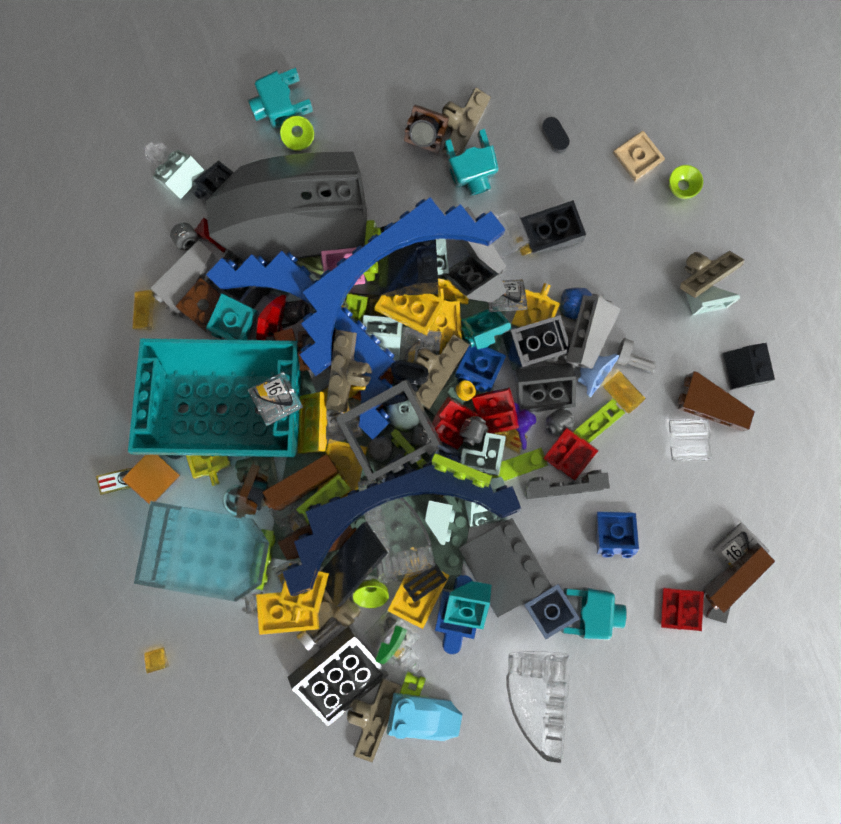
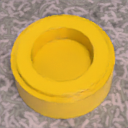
M463 380L456 386V393L459 398L468 401L475 396L476 389L470 381Z

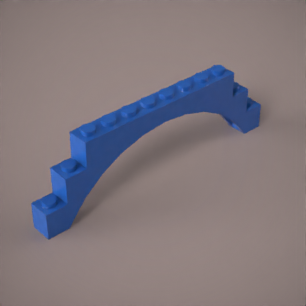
M431 197L426 201L422 199L415 205L416 208L414 210L404 212L399 217L400 220L395 224L393 222L388 224L384 228V232L379 236L377 234L372 236L368 240L369 243L367 245L357 247L352 252L353 255L348 259H341L336 264L337 267L332 271H325L320 276L321 279L316 283L313 281L306 285L303 295L316 313L313 314L311 312L303 318L301 325L315 343L313 345L311 343L306 345L301 350L300 357L313 374L317 376L331 365L332 336L337 315L347 294L360 276L377 261L395 250L417 242L435 239H455L489 246L503 236L506 230L492 211L488 214L482 213L475 219V223L461 204L457 207L452 206L444 215Z
M283 251L268 266H266L268 262L260 255L257 257L251 254L240 267L232 259L221 258L206 274L220 289L226 290L248 286L275 288L289 292L306 302L308 301L303 295L304 288L314 281L310 277L312 273L304 265L300 267L296 263L298 259L291 252L286 253ZM344 306V308L341 307L337 315L335 328L337 330L357 333L354 360L368 363L372 369V373L365 372V374H362L363 376L371 377L369 384L365 386L366 389L361 391L362 404L393 387L385 378L382 380L381 377L396 360L393 358L395 355L388 348L384 350L379 345L381 341L374 334L370 336L365 331L367 327L360 320L356 322L351 317L353 313ZM380 405L360 415L359 427L372 440L391 423L389 420L390 415L384 409H378Z

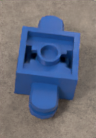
M460 575L455 580L453 590L473 580L467 575ZM442 590L435 631L444 633L442 643L444 651L448 654H456L461 650L463 637L475 638L476 628L444 622L450 592Z

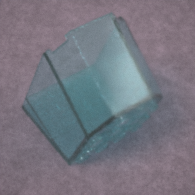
M150 501L133 584L237 602L262 584L269 541L254 519Z

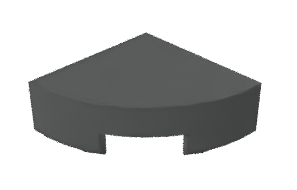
M712 608L707 612L706 618L727 623L730 608L724 613L720 608L717 610Z

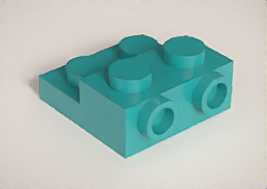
M221 294L206 329L212 331L211 335L219 339L223 337L227 340H247L258 310L226 294Z
M496 306L461 320L463 337L467 338L471 347L475 346L477 350L495 343V335L503 334L511 329L510 322Z

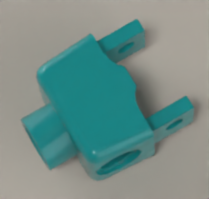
M296 68L278 74L276 70L255 81L258 96L248 99V103L256 121L268 117L272 128L279 129L287 118L296 115L303 116L313 112L310 99L294 105L291 104V92L288 85L300 81Z
M485 129L479 130L477 134L481 148L472 147L466 149L459 156L455 155L451 139L446 140L444 143L448 158L446 165L452 181L456 187L467 185L470 196L490 190L491 186L488 178L493 177L499 170L494 146H490Z
M583 587V590L564 588L565 595L582 596L579 628L568 626L561 630L562 633L579 635L583 639L609 640L612 637L613 628L624 629L627 617L626 606L615 604L614 593Z

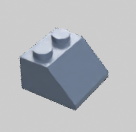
M559 584L524 604L545 640L580 619Z

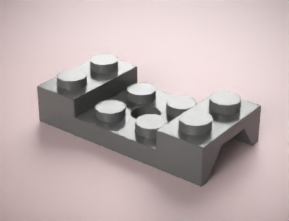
M593 470L587 472V475L582 477V480L568 482L569 485L565 486L564 482L549 484V479L544 480L543 477H534L525 484L527 499L609 489L608 472L602 473V470Z

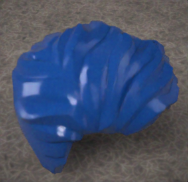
M579 287L565 289L561 295V314L567 318L577 319L583 296H592L591 292L587 288Z

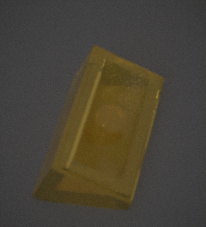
M152 290L135 292L132 329L152 330L154 297L152 296L154 292Z
M621 371L603 386L628 414L646 399Z

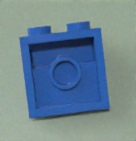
M469 345L455 377L458 378L459 382L463 380L470 381L479 392H490L506 355L489 347L477 350L475 346L471 347Z
M597 512V554H602V557L605 558L613 557L614 554H620L622 558H632L639 550L636 513Z

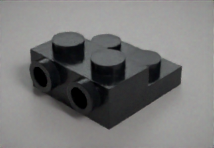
M218 160L193 181L194 195L198 199L203 198L207 200L234 172Z

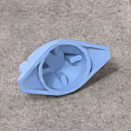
M618 354L605 357L598 356L593 369L580 368L581 376L578 382L587 387V395L589 397L594 394L619 358Z

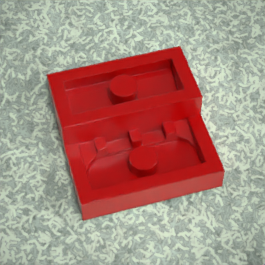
M286 295L277 297L263 309L258 317L256 340H266L269 332L276 333L279 331L284 318Z
M510 387L472 397L478 417L486 421L487 433L494 434L519 428Z
M447 397L437 412L432 425L442 442L458 450L463 443V438L460 436L459 431L465 419L472 416L478 417V415L469 408Z
M566 428L543 459L575 481L599 450L581 436Z
M663 588L661 628L702 631L704 591Z

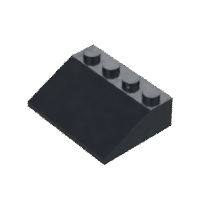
M386 226L380 227L381 233L384 232ZM436 239L417 242L397 249L379 260L380 297L382 295L439 294Z

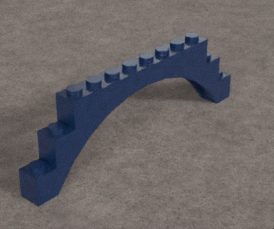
M445 456L448 459L460 463L458 456ZM429 462L424 464L422 469L405 471L403 476L388 477L384 483L378 484L376 482L366 486L367 489L360 492L358 489L347 493L348 496L341 499L338 496L328 500L329 503L315 504L310 507V510L306 511L313 535L306 533L299 536V540L294 541L302 565L295 563L289 565L287 570L283 571L289 593L294 597L312 590L321 564L333 543L349 525L368 511L388 501L412 495L436 494L451 496L478 504L500 518H505L520 512L522 509L513 486L507 487V485L497 488L496 492L493 493L491 485L489 487L484 486V488L472 484V480L467 478L465 480L458 479L453 476L454 473L447 470L445 473L438 471L434 468L435 465Z

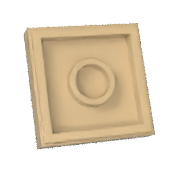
M641 131L613 151L615 157L634 182L665 160L664 156L644 131Z

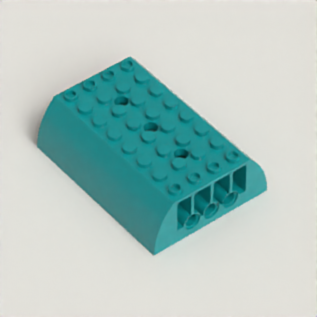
M140 338L128 453L132 455L295 457L298 448L299 400L301 393L298 341ZM280 378L286 392L280 395H285L289 389L293 403L291 406L281 405L280 407V405L258 398L253 388L259 395L257 386L263 383L265 385V382L268 384L270 381L272 382ZM181 405H188V410L185 413L179 412ZM225 405L227 406L226 412L222 414L217 413L218 407ZM264 406L266 410L263 414H257L255 412L256 408Z

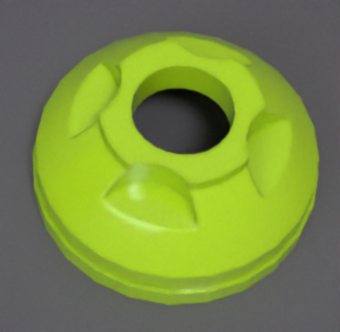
M299 115L291 116L283 122L280 136L288 148L296 151L303 150L312 143L314 129L311 122L305 117ZM300 126L303 129L302 135L294 136L292 128Z
M682 165L675 168L669 177L671 192L681 199L693 198L703 187L701 172L690 165ZM685 181L688 184V189L681 190L678 183Z
M365 579L353 592L354 602L364 608L380 607L389 599L387 587L377 579Z

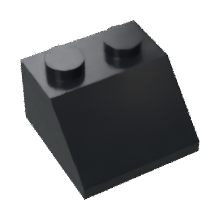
M767 342L722 353L730 390L767 384L775 380Z

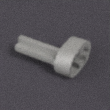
M623 338L617 352L619 358L616 363L624 366L629 364L653 372L656 362L632 354L634 341Z
M333 619L314 637H311L306 630L301 631L296 636L314 656L321 650L320 646L342 627L337 620Z

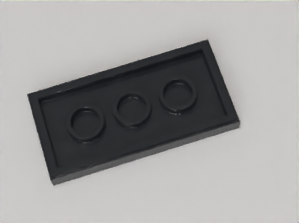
M363 522L321 570L322 572L329 573L325 590L336 607H341L388 554L367 522Z

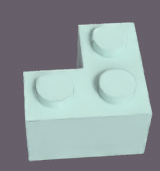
M486 433L483 451L463 448L460 463L481 472L485 471L486 474L499 476L506 437Z

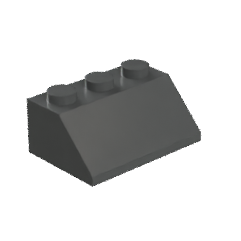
M473 253L449 268V274H442L448 282L468 299L493 302L507 292L500 275Z
M566 363L515 370L517 402L520 409L535 412L576 407V373L572 364Z

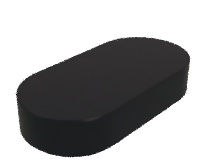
M555 117L546 118L542 124V132L551 148L556 152L566 151L570 140L560 121Z
M397 360L391 365V374L395 379L409 380L410 383L422 385L429 379V372L425 366L405 360Z

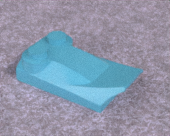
M394 693L386 733L398 739L408 737L446 741L459 736L462 713L454 706L451 700Z

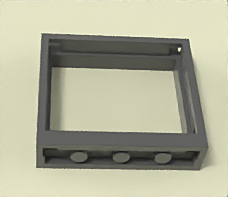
M404 380L336 418L369 482L374 479L376 482L387 477L385 473L391 470L393 473L400 471L404 468V463L410 461L413 464L422 459L421 454L428 452L430 455L439 450L438 445L442 444L409 380ZM405 391L431 443L373 472L347 422Z

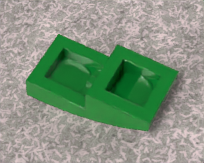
M395 626L390 643H381L375 662L384 665L395 654L406 635L407 630L405 628Z

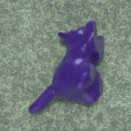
M514 402L519 428L516 430L522 449L526 450L527 441L525 434L532 425L536 424V416L526 409H520L519 405Z

